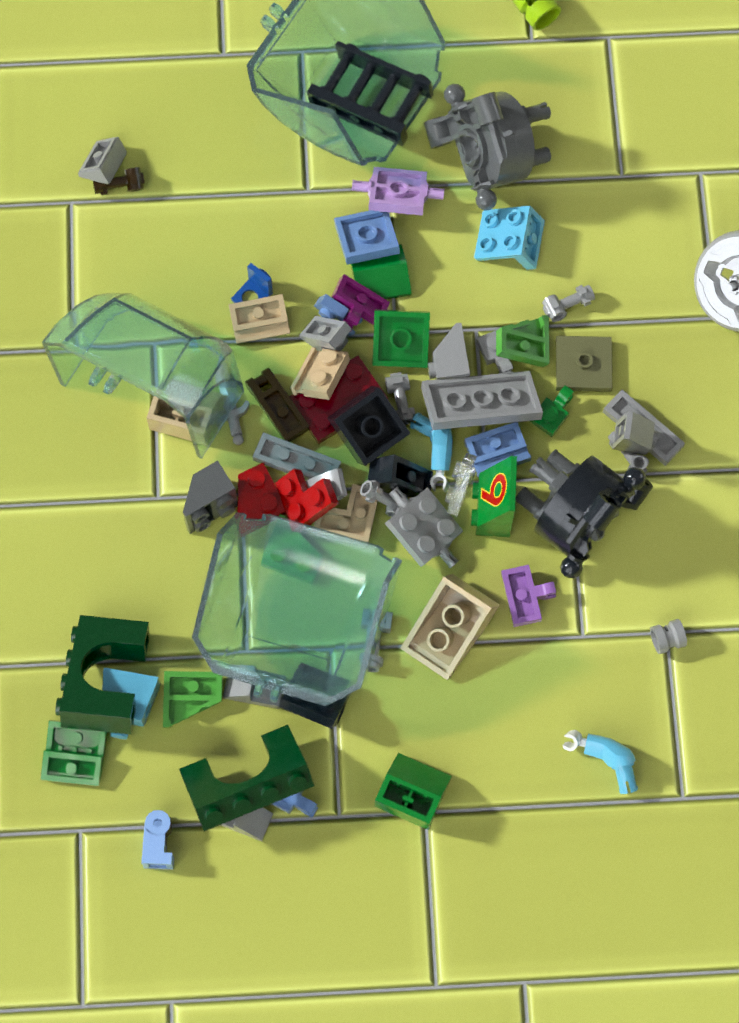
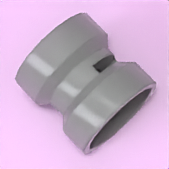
M679 619L670 621L665 627L661 625L650 627L652 642L658 654L668 652L670 647L679 649L687 646L686 633Z

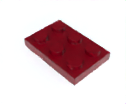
M357 355L349 361L329 400L305 397L302 393L289 397L308 423L309 432L319 445L337 434L327 417L370 386H380Z

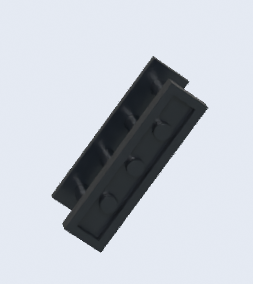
M337 41L335 46L340 61L325 86L310 85L307 90L310 105L403 146L408 139L406 125L403 122L420 94L430 99L434 95L432 82L422 74H413L365 53L351 43L345 44ZM350 64L364 69L348 96L342 97L334 93L335 88ZM373 74L387 79L371 106L364 107L357 103ZM397 84L409 89L408 95L394 117L389 118L380 113Z

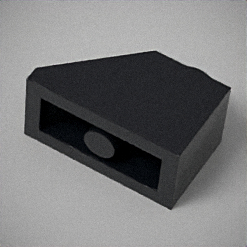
M393 454L376 458L370 462L368 480L379 482V488L388 494L396 487H399L401 492L406 494L407 497H416L427 487L431 491L430 480L433 476V471Z

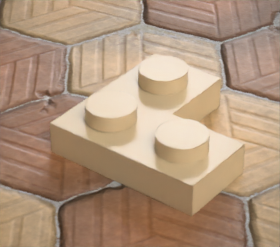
M352 484L347 510L331 509L315 521L313 534L368 545L378 501L375 500L374 503H369L365 500L366 497L360 494L361 486Z

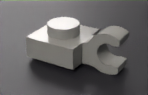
M496 331L477 337L476 343L486 364L495 363L499 374L512 373L513 366L510 359L496 356Z

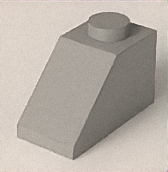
M456 323L433 351L432 362L428 363L430 379L437 380L470 376L462 323Z
M627 411L616 422L612 449L646 455L651 448H655L658 432L654 431L655 422L635 412Z

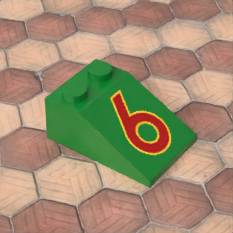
M510 456L479 473L478 482H473L472 499H477V509H472L471 526H476V535L510 537L515 514L517 456Z

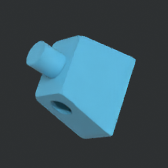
M104 667L102 690L135 694L136 713L133 725L144 726L160 689L161 683L159 678ZM111 733L110 736L126 740L129 734Z

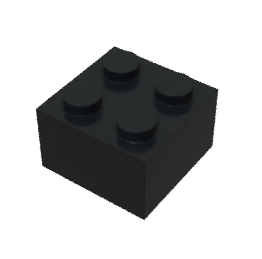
M370 386L327 417L356 462L364 466L410 434L380 387Z

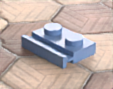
M513 422L465 438L464 440L478 478L479 473L510 456H517V465L531 461V455L527 450V445L518 422Z

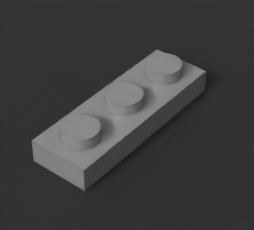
M621 390L604 407L603 413L615 423L627 411L635 412L655 422L654 431L658 432L655 448H651L649 453L666 466L684 447L685 443L625 391Z
M264 432L253 455V461L264 463L266 466L285 473L290 472L294 468L300 469L305 480L341 467V461Z

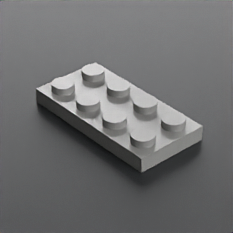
M530 371L422 381L421 390L432 430L542 419L543 411Z

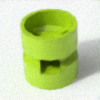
M513 0L514 5L522 14H526V20L536 31L552 24L561 13V7L555 0Z

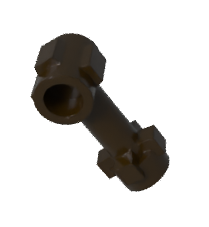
M140 167L124 170L125 176L113 177L110 184L93 181L95 194L101 193V196L108 195V189L127 186L128 192L143 190V184H145L143 172H141Z

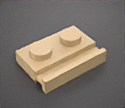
M283 294L228 305L236 344L290 334Z
M312 347L290 387L293 395L302 393L305 397L329 400L350 361L348 352L330 349L317 351L316 348Z

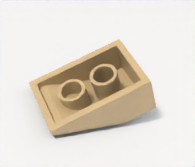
M454 574L444 576L400 649L446 680H449L483 633L500 605Z

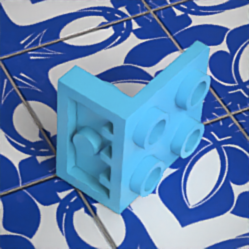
M531 206L484 210L482 212L474 258L477 261L515 258L526 270L536 269L545 220Z

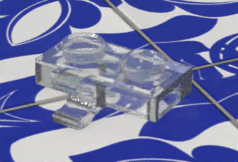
M466 453L462 462L457 460L452 474L456 483L454 487L449 486L445 502L449 503L447 513L458 516L468 486L473 482L476 471L473 468L477 456Z

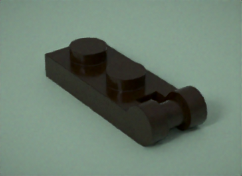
M270 368L261 371L262 375L253 379L251 377L245 381L247 389L254 396L283 440L291 442L310 430L308 423ZM267 384L271 387L264 392L260 389Z

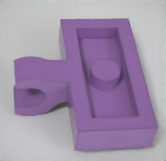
M529 565L501 570L513 626L518 627L541 622L542 617L538 599L547 600L556 597L554 582L534 586Z

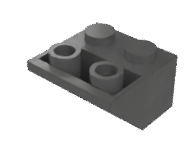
M218 460L192 476L183 509L184 520L189 534L194 531L201 532L211 525V521L218 517L225 518L235 511V507L238 506L235 487Z

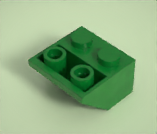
M398 753L377 794L375 807L429 830L452 776Z

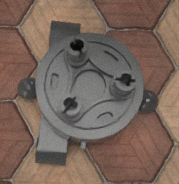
M450 84L444 91V98L452 107L448 114L423 123L431 149L450 144L454 141L456 142L466 179L473 186L471 190L477 192L476 204L478 208L485 211L493 209L497 203V196L491 189L522 181L529 176L532 167L551 161V152L548 147L535 149L531 123L551 117V110L549 106L547 107L546 102L525 107L524 105L521 106L512 95L502 91L487 93L464 101V88L459 84Z

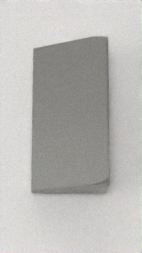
M119 137L96 141L79 170V177L103 184H110L127 153Z

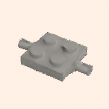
M396 487L389 495L399 508L395 515L385 522L386 526L420 567L437 556L443 559L449 569L453 567L459 560L448 548L452 541L463 532L461 527L428 487L419 495L407 499L399 487Z

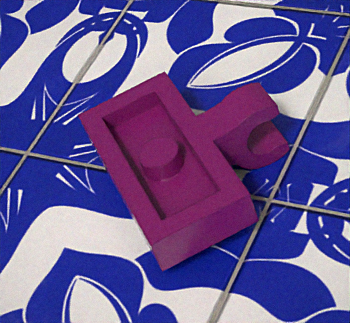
M345 274L339 279L332 295L333 299L349 309L343 321L351 329L354 325H358L361 318L374 325V309L387 310L390 304L389 301Z

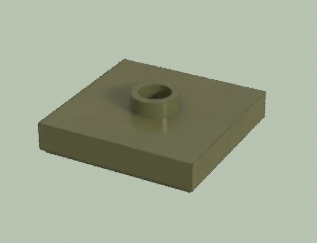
M556 336V391H561L566 385L573 391L611 392L612 337Z

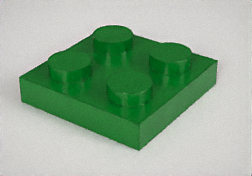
M374 309L372 366L428 368L430 312Z

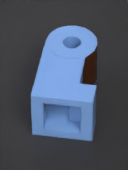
M152 811L145 819L142 849L143 868L173 870L174 856L172 853L166 852L167 838L172 832V823L168 814L164 811Z

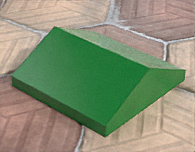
M399 244L400 254L350 264L353 280L387 300L412 295L407 261L402 244Z

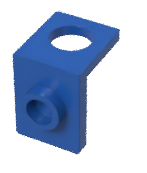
M250 263L247 266L249 280L236 292L231 300L234 303L243 302L242 296L248 291L255 292L258 295V299L271 296L273 289L270 275L263 269H259Z

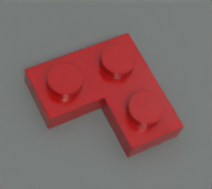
M294 468L275 482L292 531H303L339 504L330 479L322 478L308 488L302 470Z

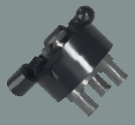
M555 449L547 458V461L539 457L536 460L537 464L534 463L530 468L531 473L549 485L548 489L551 492L548 499L544 502L528 488L524 487L517 494L515 501L532 513L533 517L538 520L534 531L567 556L560 565L561 573L567 578H576L582 572L583 562L590 557L591 541L597 542L604 537L605 529L614 518L619 516L621 507L637 510L652 490L653 485L646 479L644 471L640 468H629L622 478L594 455L587 458L580 465L579 463L574 464Z

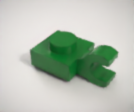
M565 385L554 401L546 397L541 404L543 411L542 419L530 422L553 437L569 416V412L564 410V408L573 398L572 394L574 391Z

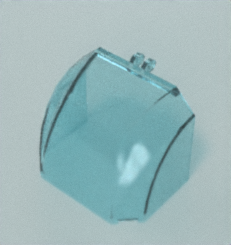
M292 0L285 11L280 5L275 2L272 3L269 11L278 21L275 23L267 15L261 18L260 23H262L263 28L269 31V34L247 63L251 89L254 95L281 123L317 147L361 166L374 161L386 162L397 146L396 143L338 118L333 109L309 103L307 90L311 84L319 87L325 86L340 61L335 46L337 41L345 44L351 43L361 51L413 74L426 76L432 82L434 91L441 81L442 72L438 71L440 51L445 50L446 42L425 1ZM350 64L335 88L334 93L342 97L348 96L364 69ZM373 74L357 103L364 107L371 106L387 79ZM397 84L380 113L389 118L394 117L410 90ZM419 95L403 122L406 125V130L416 118L428 97Z
M131 293L99 294L79 303L54 325L42 341L58 380L64 387H66L85 359L96 365L89 378V385L93 387L98 385L107 371L112 373L104 385V393L111 394L121 379L165 401L184 417L196 455L201 459L245 391L234 351L226 342Z
M236 513L217 533L192 634V639L212 672L255 685L254 697L259 698L264 688L271 690L270 700L275 703L278 701L280 693L322 706H328L360 689L367 676L379 642L402 560L394 557L390 560L383 555L384 549L378 545L272 514H263L262 519H248L245 513Z

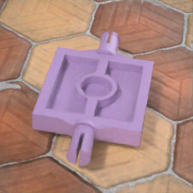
M374 167L373 176L369 179V182L353 180L352 191L368 192L370 198L369 210L423 215V208L427 198L441 200L444 198V188L428 187L426 181L427 172Z

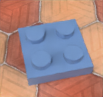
M370 210L334 218L335 228L347 265L400 254L399 244L388 212Z

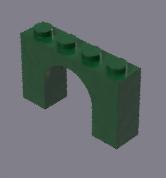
M80 615L78 626H73L71 643H74L73 649H68L66 655V667H69L68 673H63L61 678L63 696L62 698H57L55 715L60 716L62 728L132 734L136 713L135 694L104 691L94 688L86 682L84 676L94 664L107 659L145 662L150 640L149 622Z
M288 725L261 735L269 761L262 772L247 781L224 783L217 780L212 773L207 758L179 769L203 831L315 786L308 765Z

